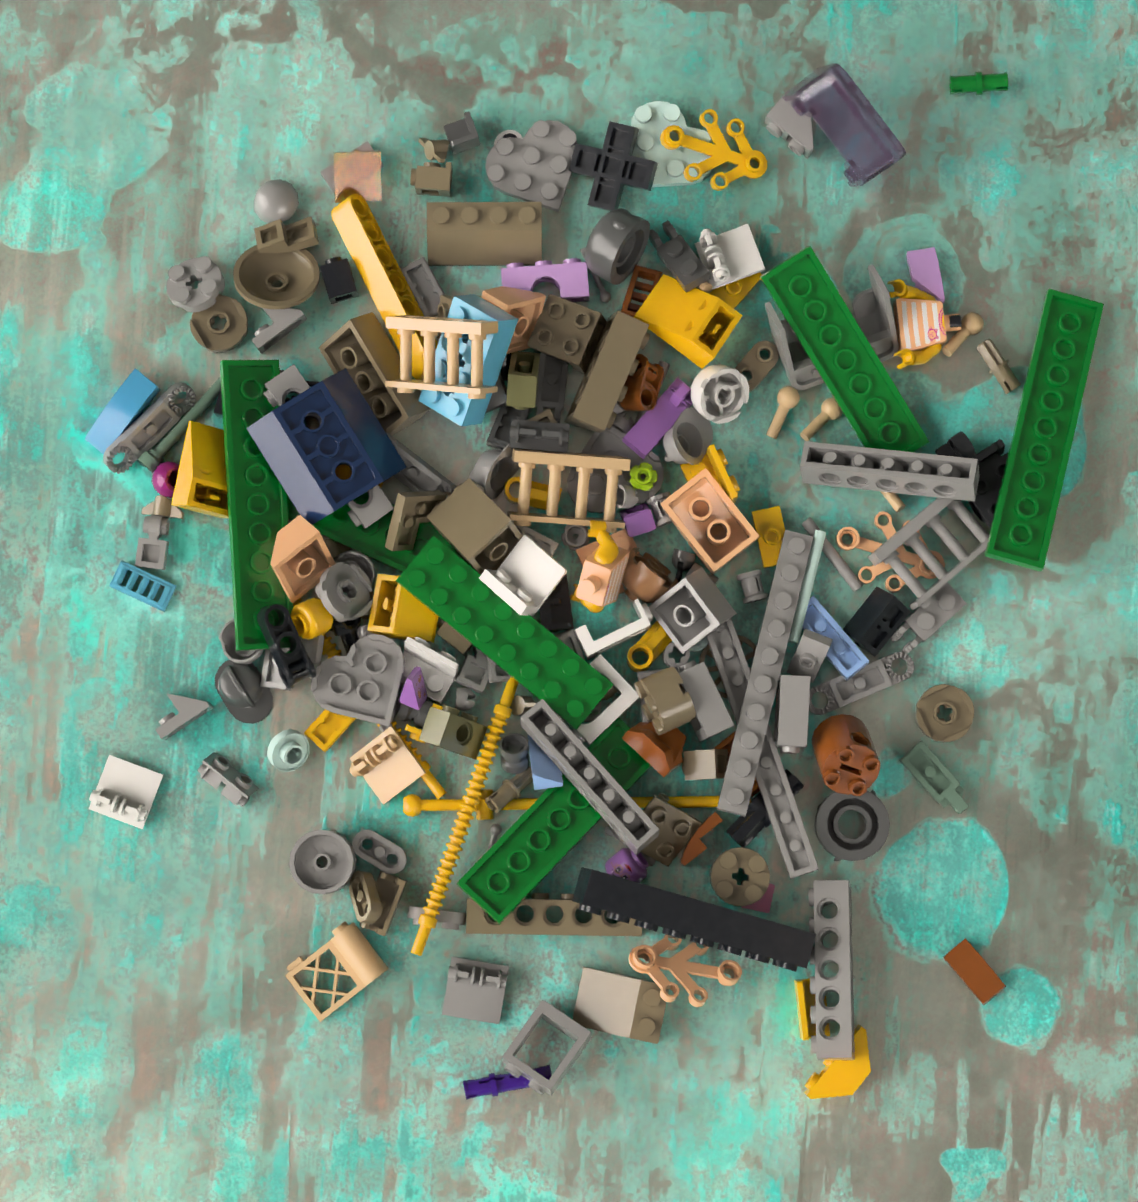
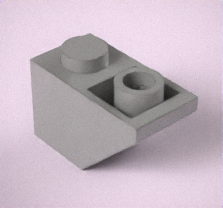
M788 90L766 115L764 123L767 125L766 129L776 138L781 136L789 143L788 147L798 156L803 154L808 159L814 148L810 107Z

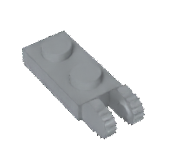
M948 582L934 593L937 598L925 609L920 606L903 621L904 624L891 636L890 640L892 642L898 641L909 628L917 636L914 640L909 641L901 652L908 654L919 643L925 642L967 604Z

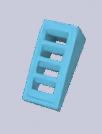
M125 561L120 562L110 583L111 588L165 612L177 587ZM129 570L132 572V574L126 586H121L125 578V575ZM140 575L143 577V579L137 591L134 592L132 591V589L135 585L138 576ZM151 580L154 582V584L148 596L145 597L143 596V594L149 581ZM160 585H162L165 589L159 601L156 602L154 598Z

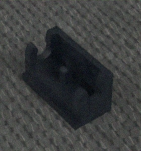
M565 574L539 608L541 625L550 632L574 629L567 574Z
M876 587L843 630L850 639L855 641L857 646L876 657L911 611L894 595Z

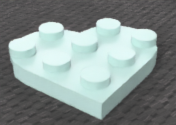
M653 101L639 106L631 119V126L639 129L632 156L658 163L652 187L692 185L702 182L704 178L710 175L712 170L702 174L697 181H687L683 174L685 167L691 163L698 164L711 156L682 146L675 150H668L660 141L662 131L668 126L676 125L682 128L685 135L714 144L707 131L687 127L680 108L675 104ZM670 132V138L673 141H678V134ZM689 168V175L696 177V169Z

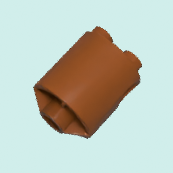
M840 714L825 719L817 726L811 741L825 785L840 794H852L853 796L865 794L867 788L877 779L881 765L864 723L855 716Z

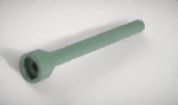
M221 376L154 450L151 448L148 452L144 451L138 458L149 471L153 473L157 466L164 461L162 457L187 431L189 421L195 422L219 396Z

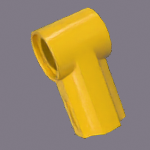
M513 477L507 481L504 495L510 503L518 504V498L510 495L509 487L514 483L520 484V477ZM531 482L529 507L542 510L547 509L549 485ZM560 488L559 501H560V496H561L562 488Z
M658 621L628 651L627 664L634 672L647 671L672 642ZM637 651H643L648 656V661L645 664L638 665L633 661L632 655Z

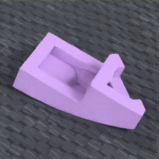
M935 247L907 251L906 259L911 280L915 283V287L933 295L936 301H941L944 304L945 296Z

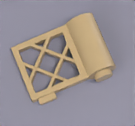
M346 921L332 931L334 937L307 959L303 960L300 956L286 967L289 973L285 977L320 1022L389 969L354 922L350 925ZM328 949L336 957L335 969L320 967L321 955ZM316 959L315 966H308ZM340 964L346 971L340 970ZM302 969L314 971L313 987L302 986L295 975ZM319 972L334 974L333 990L317 988ZM339 974L350 976L357 986L350 992L338 991ZM307 991H312L311 997L307 993ZM317 992L332 994L331 1007L324 1012L315 1003ZM337 995L343 996L340 1000L336 1002Z

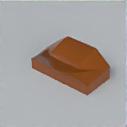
M652 721L640 722L630 728L622 737L629 746L664 778L683 762L682 751L687 738L678 728L658 735Z

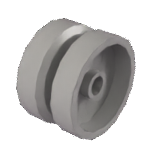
M316 830L306 833L296 841L290 852L289 866L292 877L301 888L315 894H329L341 890L350 882L356 871L357 858L353 846L346 837L335 831ZM319 857L327 858L328 864L326 867L321 868V864H317Z

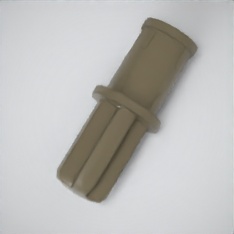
M987 339L977 346V350L990 368L989 374L993 373L1005 394L1022 385L1008 366L1009 360H1004L991 339Z
M528 766L524 772L516 774L510 780H503L499 789L485 799L486 804L493 812H500L510 801L520 797V792L533 781L531 767Z

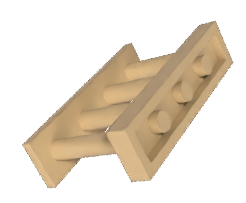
M414 315L386 316V328L397 329V334H400V379L385 381V387H397L398 393H414L415 389L468 393L469 399H486V394L498 392V386L483 385V340L486 339V334L498 333V321ZM415 330L421 331V336H424L423 380L412 379V335L415 334ZM438 332H444V337L447 338V382L435 381V336H438ZM462 334H468V339L471 340V384L459 383V338H462Z
M513 448L512 460L519 462L518 467L521 468L517 512L507 511V516L514 520L515 525L531 526V522L590 526V520L606 522V531L609 533H617V528L625 529V522L615 519L619 475H622V471H630L631 459L623 456L572 452L559 453ZM536 464H545L547 469L550 470L546 514L529 513L532 470L536 468ZM565 466L576 467V472H579L575 516L558 515L561 471H564ZM594 468L605 469V474H607L604 518L586 517L590 473H593Z

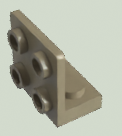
M550 294L528 341V346L534 350L570 363L574 370L585 374L607 321L600 312Z

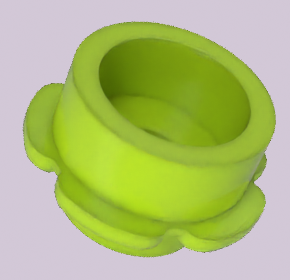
M646 462L634 465L629 473L631 476L630 483L635 489L648 491L653 488V483L657 482V471L653 470L652 465ZM642 474H645V475H646V478H645V479H641L640 476H641Z

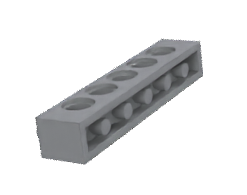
M293 364L265 383L267 391L264 392V395L272 407L276 405L281 406L285 403V398L288 394L297 393L299 395L309 389L310 386ZM309 413L305 416V418H315L319 426L321 425V419L317 414ZM340 463V464H338V465L336 466V468H337L339 465H342V464L347 465V466H349V465L346 464V463ZM378 485L367 491L368 501L365 504L359 505L353 500L347 503L351 509L347 514L356 527L362 525L365 529L394 509Z
M808 441L804 442L800 462L802 480L806 484L975 501L980 477L978 459Z
M543 699L520 717L521 727L635 855L639 854L658 837L660 829Z
M849 880L813 881L814 888H809L808 891L809 906H814V918H809V932L816 934L814 940L815 947L812 948L810 955V965H815V976H810V992L815 994L816 1006H811L810 1009L811 1024H816V1035L811 1036V1052L816 1053L818 1060H855L851 883ZM829 904L836 905L838 912L835 917L830 919L823 917L822 912L825 906ZM830 933L836 934L838 936L837 945L832 948L824 947V937ZM828 963H836L839 966L837 975L831 978L826 977L823 972L824 967ZM830 992L839 994V1002L834 1007H827L824 1004V998ZM833 1021L839 1023L840 1031L835 1037L826 1036L825 1026Z

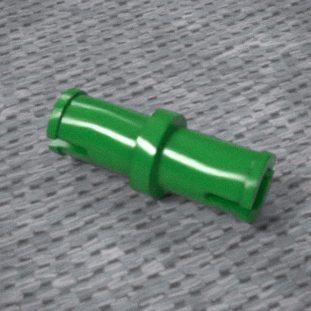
M975 72V75L949 77L950 94L976 92V95H982V92L1008 91L1007 72L998 74Z

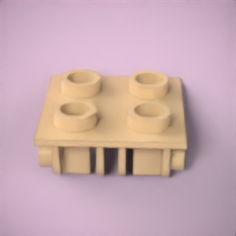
M390 726L350 757L352 761L349 768L350 773L354 777L363 776L383 805L426 773L393 726Z

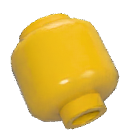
M310 598L297 604L291 610V619L299 636L303 639H314L332 628L333 616L326 610L320 598Z

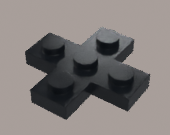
M609 121L602 149L576 143L569 171L594 178L587 205L607 211L618 209L624 185L651 191L658 163L632 156L639 132L638 128Z

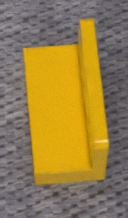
M810 978L794 980L800 1038L802 1040H809L812 1035H816V1024H811L810 1016L811 1006H816L815 994L810 992ZM826 996L824 998L825 1006H827ZM829 1023L825 1026L826 1036H830Z

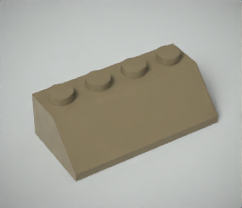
M427 202L428 265L506 266L509 263H523L524 266H535V262L542 261V202Z
M620 311L608 317L564 422L598 433L612 427L617 413L613 412L617 401L620 403L623 401L628 389L624 385L628 375L633 376L638 366L639 360L635 359L639 348L644 350L649 340L650 334L647 333L649 324Z
M373 312L350 319L318 347L334 374L345 368L347 369L384 431L391 436L412 425L431 410V408L418 401L421 394L420 389H415L414 393H398L397 387H385V381L400 379V356Z

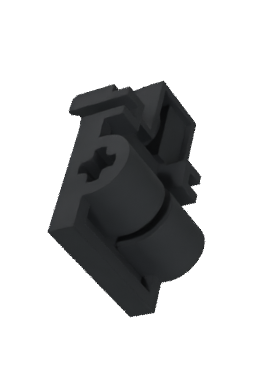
M960 431L948 439L947 443L936 449L935 453L937 455L978 459L980 477L975 501L968 502L976 516L982 522H985L991 530L1008 452L1001 456L1004 453L1005 444L999 439L976 454L968 437Z

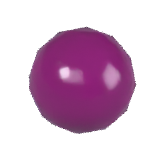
M167 461L158 465L154 470L152 484L160 495L173 498L180 464Z

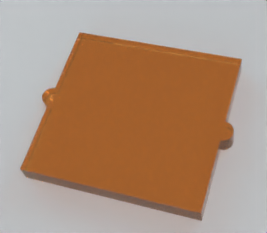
M356 148L352 152H333L335 203H341L352 194H359L365 201H382L381 151H359Z

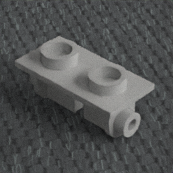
M215 752L202 761L203 764L197 770L201 773L200 777L215 789L223 782L226 786L221 794L235 806L239 804L243 807L250 799L249 797L259 789L253 784L249 776L238 772L231 766L227 758L217 755Z

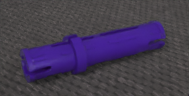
M550 1065L533 1069L548 1080L552 1076ZM491 1073L489 1077L463 1081L466 1100L491 1094L495 1097L498 1096V1093L530 1087L528 1079L522 1075L516 1078L510 1073L499 1075Z

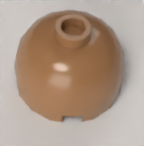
M633 548L629 554L622 580L623 585L627 588L624 593L633 601L638 599L646 603H654L674 587L678 580L675 578L672 582L668 577L671 571L651 554L645 552L641 556L637 554L639 548Z

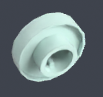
M284 730L271 740L267 757L270 763L279 771H295L307 760L310 753V744L308 739L298 730Z

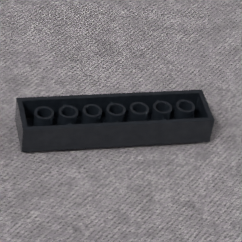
M581 867L572 899L573 902L580 903L579 910L600 916L602 910L608 911L607 918L628 924L630 918L636 919L635 926L656 932L658 926L663 927V934L684 940L688 934L691 935V942L712 948L714 942L718 943L717 949L741 956L742 950L746 951L745 957L769 964V960L772 958V965L795 972L798 966L807 969L816 934L584 867Z

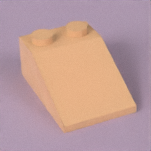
M706 468L660 503L694 553L712 574H715L760 537Z

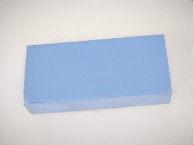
M527 735L534 790L563 786L560 769L535 741Z

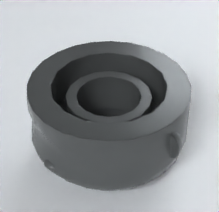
M622 208L611 210L604 215L592 230L586 245L585 262L588 269L593 274L614 285L623 282L634 270L635 265L638 264L644 253L650 234L649 222L639 216L632 215L628 210Z
M874 790L871 792L866 791L861 796L833 792L818 805L814 826L819 843L829 854L835 857L834 861H858L873 856L881 849L888 837L890 822L885 805L876 796ZM848 810L859 812L865 820L863 833L855 839L845 837L838 828L840 816Z

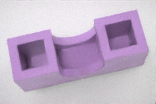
M565 259L563 264H552V261L548 260L537 261L535 266H524L523 263H509L506 265L507 268H501L502 286L533 292V289L538 284L549 282L559 289L560 298L571 302L589 301L586 262H581V259Z

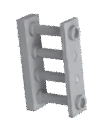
M936 498L868 556V559L874 566L882 561L885 565L889 564L916 595L917 599L909 605L912 610L919 606L923 609L928 607L937 599L934 593L983 551L986 552L989 534L963 505L962 500ZM945 507L949 510L952 509L980 541L981 544L970 553L964 549L941 522L940 519L942 517L938 513ZM924 525L927 528L931 527L960 561L948 572L919 539L920 534L917 531ZM903 543L907 547L910 545L939 579L929 589L926 590L898 557L899 553L896 549Z

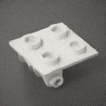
M748 224L716 235L710 229H705L700 233V242L694 243L701 262L710 273L711 279L708 281L712 285V290L766 270Z
M109 755L97 788L90 795L89 801L91 803L89 809L143 829L163 774Z

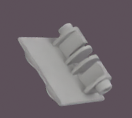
M451 957L442 1015L500 1024L509 966Z

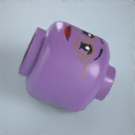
M622 848L606 861L605 869L607 874L640 883L647 877L646 868L649 865L641 853L635 855L631 849Z

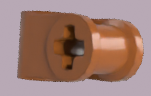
M637 354L635 358L639 360L636 368L637 371H635L633 376L628 375L624 384L628 389L620 405L625 411L652 410L657 404L658 393L664 378V368L661 365L652 364L646 356Z

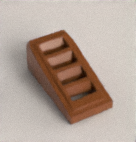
M635 265L621 312L634 317L641 305L631 303V301L643 303L648 295L635 292L634 290L638 289L650 293L663 275V272ZM639 277L642 279L653 281L654 283L653 285H650L643 282H639L637 280Z

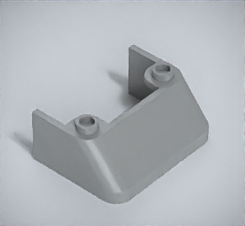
M872 264L868 266L872 288L861 291L854 297L852 315L876 355L883 362L894 356L893 354L899 349L889 291ZM771 302L765 303L772 337L791 385L797 390H806L824 383L786 319L780 321Z

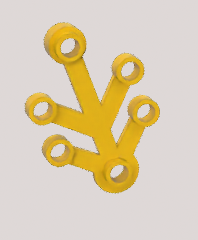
M712 109L705 110L700 115L699 122L706 128L714 144L685 135L682 128L676 125L668 126L661 133V144L668 150H675L682 146L711 156L698 164L691 163L685 167L683 174L687 181H697L702 174L725 162L738 165L726 173L718 172L711 177V187L716 191H721L729 183L742 176L756 179L761 177L767 170L766 157L760 151L752 150L743 133L745 125L738 118H734L727 123L726 132L734 138L740 153L732 151L728 146L717 124L718 115ZM705 114H709L712 116V123H707L705 121ZM732 123H736L739 126V132L732 131ZM670 132L678 134V141H673L670 138ZM751 159L758 162V168L750 166ZM689 168L696 169V177L689 175ZM716 177H721L723 179V186H718L716 184Z

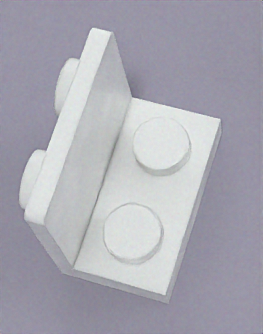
M524 535L497 570L485 569L479 579L518 614L534 616L565 576L567 569L529 536Z
M407 637L403 652L405 664L401 684H405L406 678L414 667H420L427 691V698L441 705L455 681L459 664L455 663L456 658L449 653L441 651L439 654L430 649L431 645L419 637H415V639Z

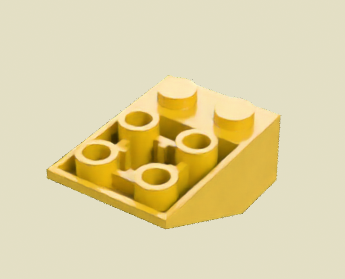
M663 274L633 318L649 324V330L703 369L715 358L743 315L722 299L700 289L694 288L686 293L676 279Z
M189 421L171 505L218 518L229 519L224 430Z

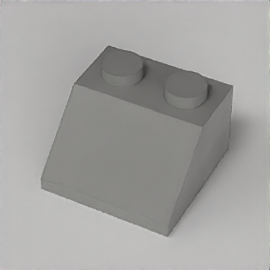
M702 567L686 576L649 606L651 613L682 654L737 614Z

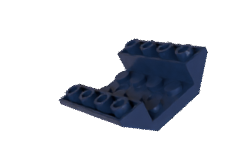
M346 368L322 380L246 428L298 513L311 525H314L407 467ZM315 413L320 417L321 425L317 429L312 430L305 426L304 418L307 414ZM346 463L351 467L352 475L349 479L341 480L336 476L335 468L338 464Z

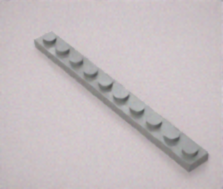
M789 530L784 532L717 810L746 816L813 536Z
M730 618L709 634L707 640L736 724H738L750 670L732 618ZM768 724L755 779L789 877L793 879L817 871L819 868Z

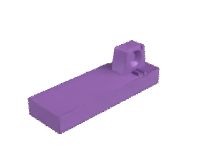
M677 377L657 399L656 406L639 419L623 437L622 442L644 459L674 425L681 412L693 405L690 396L691 388Z

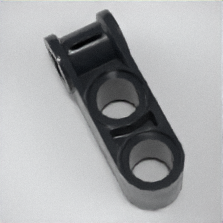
M279 604L262 607L257 614V622L285 686L291 689L295 683L303 679L316 677L315 667L307 655L287 608ZM272 610L276 611L279 617L278 623L275 626L270 624L268 620V614ZM283 637L288 638L291 644L290 649L286 653L280 647V641Z

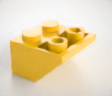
M377 574L367 630L388 638L406 640L407 637L412 639L419 637L426 642L434 643L438 616L396 582L399 576Z

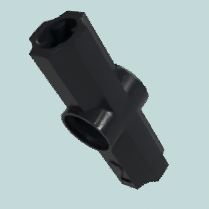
M785 769L793 796H795L804 785L794 774ZM761 793L748 805L746 816H740L725 831L743 848L764 827L767 828L771 824Z

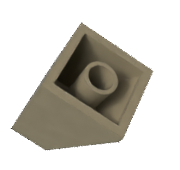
M470 478L464 483L459 484L453 493L442 503L437 504L427 516L435 529L479 574H482L485 569L497 570L523 537L513 521Z

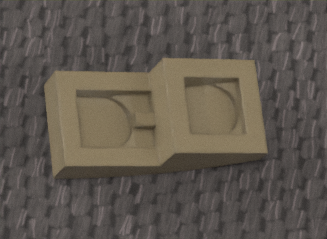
M311 216L288 225H284L281 219L254 228L257 248L260 253L290 252L319 244L316 225Z

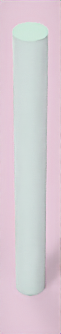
M815 530L788 640V642L799 644L826 532L821 530Z

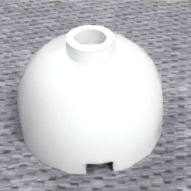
M722 364L711 365L701 370L694 378L690 396L694 408L705 419L717 424L729 423L741 414L739 410L743 403L747 404L749 385L746 377L735 368Z

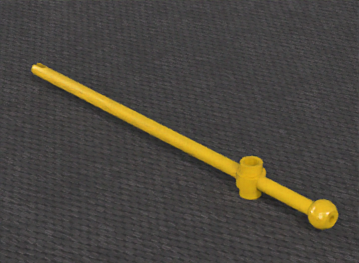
M481 789L482 796L477 798L480 803L475 804L477 809L476 819H494V812L485 802V799L493 793V790ZM409 794L403 798V813L407 816L415 817L421 814V811H461L460 804H464L465 800L421 799L416 794ZM668 796L670 800L667 803L676 808L717 807L720 796ZM653 797L631 798L640 808H645ZM538 798L513 799L501 810H528Z

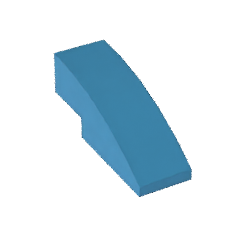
M135 368L103 409L85 437V440L104 455L105 450L143 414L144 409L159 393L160 389Z

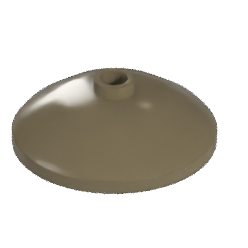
M257 245L246 250L236 261L233 270V280L238 293L249 303L266 309H287L305 302L314 294L319 284L320 270L314 256L305 248L283 253H260Z

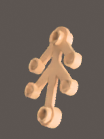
M879 512L874 518V524L883 531L888 540L896 533L892 525V517L888 512ZM879 516H886L888 524L885 526L878 523ZM910 520L906 521V522L902 525V527H903L904 525H906ZM844 527L836 535L838 547L845 551L858 548L873 553L882 545V543L860 537L858 531L853 527ZM845 534L850 535L852 543L844 544L842 536ZM920 534L919 539H920V540L924 543V545L927 547L925 541L923 540V538H922V536H921V534ZM903 544L896 549L899 553L898 557L903 563L914 566L909 570L916 578L920 576L926 579L937 578L931 570L925 567L924 561L918 554L906 551ZM929 550L940 564L945 567L942 555L937 551ZM883 561L876 566H864L858 571L857 578L862 584H869L876 576L892 567L889 564L885 565ZM863 570L871 572L872 577L870 580L862 578L861 573ZM891 575L885 581V588L891 593L898 592L905 585V582L898 575ZM890 579H897L899 587L896 589L889 586Z
M666 934L663 939L653 946L640 945L633 948L629 954L630 966L638 973L648 974L660 987V996L666 1002L675 1001L680 989L676 983L670 982L660 969L669 970L689 993V1003L694 1007H702L708 999V993L704 988L699 987L689 974L718 979L719 983L723 986L735 985L742 975L741 966L733 960H725L719 967L689 962L688 960L695 955H704L709 948L703 945L704 948H699L694 942L671 958L661 957L660 955L666 950H676L682 941L680 938ZM668 938H673L676 943H671ZM639 958L644 959L647 963L640 961ZM724 973L729 974L731 978L725 976ZM666 989L672 990L674 995L668 994ZM694 994L700 995L702 1000L696 999Z

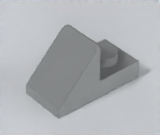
M263 308L273 321V324L270 326L265 324L254 333L256 337L252 339V342L262 354L307 319L300 309Z
M167 693L179 713L175 715L172 712L159 721L161 726L155 730L161 739L167 740L214 707L207 701Z

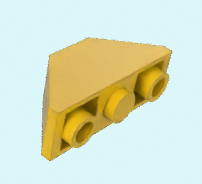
M861 1025L854 1028L855 1060H824L823 1064L826 1066L819 1075L814 1072L804 1086L807 1090L804 1093L810 1099L854 1094L871 1072L865 1028Z

